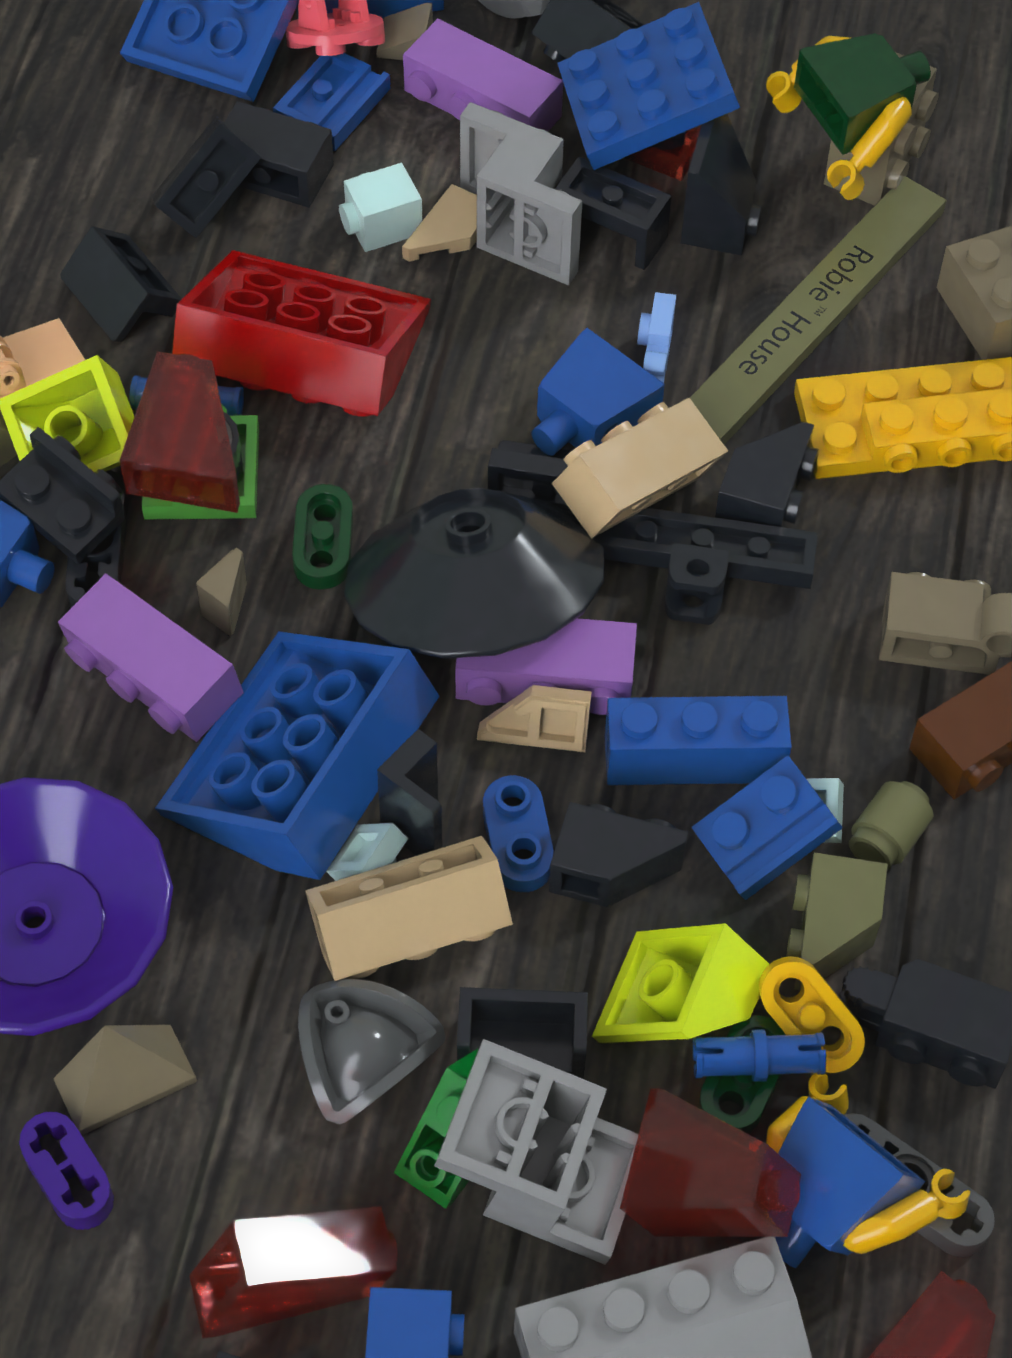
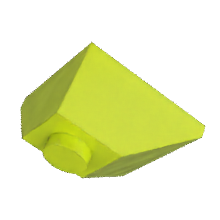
M98 355L0 398V410L20 461L33 450L29 435L37 427L41 428L53 439L59 435L69 441L80 454L81 462L93 472H96L98 469L106 472L139 457L137 422L118 372Z
M726 923L637 931L592 1037L599 1043L690 1039L751 1018L760 998L759 981L769 963Z

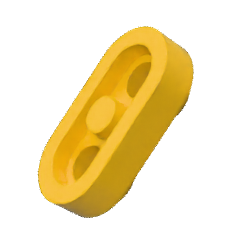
M792 956L779 958L766 967L759 981V995L766 1011L786 1035H807L819 1033L829 1026L839 1028L841 1030L840 1039L833 1045L821 1046V1050H826L825 1072L837 1073L852 1067L863 1053L865 1045L864 1032L856 1017L816 968L808 961ZM796 978L801 981V990L796 996L784 997L779 993L780 984L785 979Z

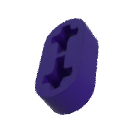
M43 1112L32 1117L24 1125L20 1133L19 1145L29 1170L58 1217L71 1228L88 1230L99 1226L108 1218L114 1202V1195L103 1168L75 1124L66 1115L58 1112ZM50 1133L55 1140L61 1139L60 1145L66 1160L58 1165L47 1150H41L42 1147L39 1139ZM74 1176H77L87 1191L94 1189L92 1192L94 1203L87 1208H83L78 1201L71 1203L74 1199L67 1180Z

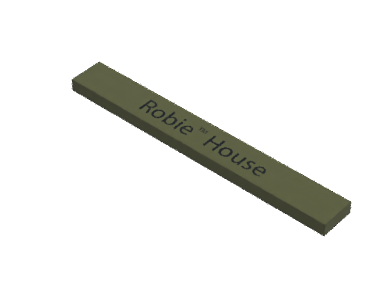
M905 176L897 189H891L690 397L724 445L944 213L946 199Z

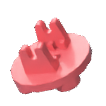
M299 0L298 19L289 22L286 29L287 47L300 49L315 46L317 55L334 56L346 52L345 44L356 43L360 46L380 45L385 42L384 21L380 16L369 14L367 0H339L338 8H334L333 13H327L325 0Z

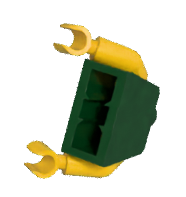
M876 33L854 38L826 36L814 46L799 50L798 60L791 65L793 71L789 75L786 72L777 71L772 73L766 82V89L773 97L772 103L781 113L793 111L798 107L802 99L841 154L844 155L850 152L853 154L849 161L839 160L834 162L827 171V179L833 188L838 186L843 178L850 176V179L843 184L840 191L846 200L855 199L861 194L865 184L860 172L865 166L871 168L909 121L912 115L911 111L916 86L929 81L931 76L928 59L921 51L899 58L886 39Z

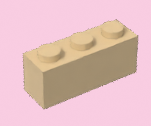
M690 398L668 408L665 402H661L638 419L636 426L633 427L629 421H625L609 431L601 439V444L595 446L592 440H588L564 458L568 467L552 482V485L591 539L698 480L728 452Z
M482 836L305 890L321 952L334 981L344 978H364L376 972L381 966L403 959H424L434 954L438 948L463 940L480 941L492 936L498 929L513 925L498 859Z

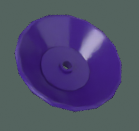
M23 777L0 784V1034L36 1036L92 1019L138 984L166 939L173 884L159 839L125 802L80 781ZM42 917L45 919L44 923L37 928L25 926L32 918Z

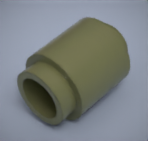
M889 781L884 783L852 826L853 836L849 840V847L855 857L861 860L887 863V870L892 865L900 864L933 820V810L926 793L917 785L907 781Z

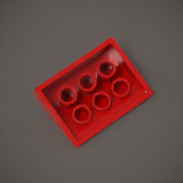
M232 250L177 303L171 364L189 368L191 373L200 377L220 376L240 381L242 386L252 390L272 389L288 393L299 402H323L339 406L346 413L354 416H378L396 391L429 313L431 299Z

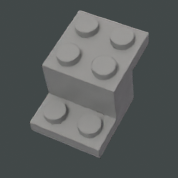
M470 102L460 115V188L477 194V248L570 285L579 268L582 200L570 196L564 191L555 190L562 180L564 139L552 135L543 129H537L507 117L498 111L489 110Z
M483 1039L434 1167L491 1189L492 1191L483 1216L605 1265L612 1256L650 1138L597 1117L607 1088Z

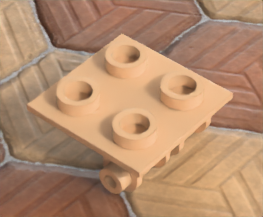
M59 318L6 337L0 336V398L85 361V358Z

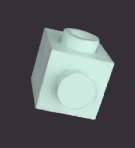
M402 163L344 180L345 203L339 205L341 221L348 235L356 234L365 252L408 239L422 222V198Z

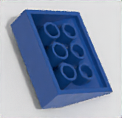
M278 631L241 684L244 693L213 724L155 809L161 816L275 871L321 880L378 792L377 769L419 729L439 698V694L409 649Z

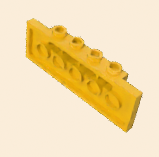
M1012 357L796 379L794 395L801 422L814 424L810 447L819 449L814 469L815 479L886 471L902 473L915 468L933 466L957 467L965 463L989 460L1012 461Z

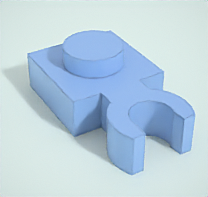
M655 292L652 314L641 313L637 345L647 346L643 368L664 383L673 332L676 295Z

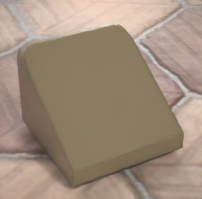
M423 3L384 17L385 42L378 45L377 58L403 60V54L433 24L432 3Z
M237 547L234 550L232 549L197 581L201 615L229 636L234 634L247 586L243 552Z

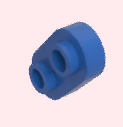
M516 775L501 777L488 786L483 797V819L488 844L498 859L504 886L516 892H531L541 888L550 879V864L554 854L543 797L536 784L527 778ZM515 797L523 802L518 806H509L503 801L506 798ZM520 849H527L534 855L528 859H519L513 853Z

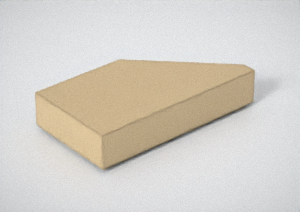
M451 184L402 246L403 259L409 262L419 260V254L445 249L448 250L449 254L470 250L477 241V195Z
M532 685L479 723L477 740L585 753L592 692Z

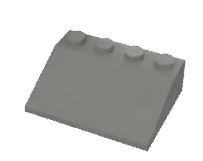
M774 1235L515 1308L514 1335L521 1358H812L797 1297Z

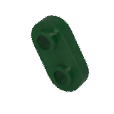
M331 484L312 486L305 490L297 500L292 551L294 572L302 584L312 589L325 590L341 584L347 577L348 564L351 561L353 506L348 493L338 486ZM330 517L333 519L330 522L318 521L320 518ZM320 563L329 564L327 567H314Z
M754 1015L748 1020L734 1024L727 1037L750 1036L751 1030L764 1029L766 1036L786 1034L773 1019ZM782 1074L768 1075L767 1081L753 1082L752 1075L707 1077L702 1086L698 1104L702 1122L710 1131L722 1137L738 1138L749 1134L760 1122ZM724 1101H733L740 1106L742 1111L736 1115H728L720 1109L719 1105Z

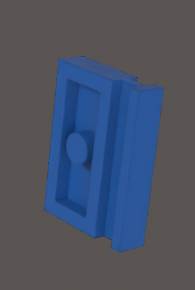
M346 53L334 56H320L273 107V112L331 129L333 151H336L391 89L390 74L383 71L379 75L371 71V65Z
M787 755L691 828L724 874L732 882L740 896L747 900L843 827L796 764Z

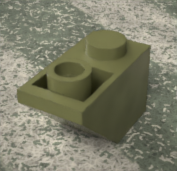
M814 852L809 874L797 873L792 910L803 911L801 929H790L786 957H799L808 961L825 979L873 947L882 920L888 864ZM795 978L794 990H801V981Z

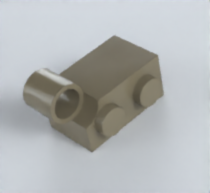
M891 572L883 606L879 660L990 675L995 672L1000 657H1012V593L991 595L990 585L980 580L960 581L931 577L920 572L907 574Z

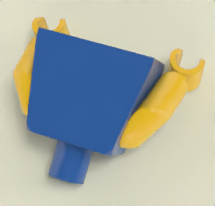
M813 1074L808 1081L809 1097L801 1096L768 1128L763 1168L766 1178L762 1184L761 1193L785 1214V1217L771 1235L775 1236L783 1261L794 1268L800 1265L816 1242L829 1251L849 1255L853 1252L865 1254L905 1239L934 1222L938 1216L944 1219H955L966 1211L970 1190L963 1191L957 1197H948L941 1193V1190L948 1188L953 1183L955 1174L950 1169L938 1170L933 1176L930 1191L927 1193L924 1190H919L925 1182L923 1179L844 1116L849 1108L847 1086L843 1084L834 1094L825 1095L829 1088L827 1074Z

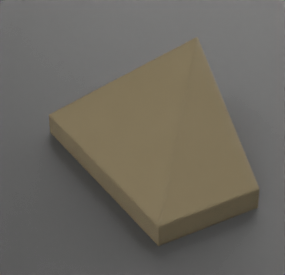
M106 1025L53 1078L67 1111L81 1135L87 1134L197 1082L192 1067L171 1025Z

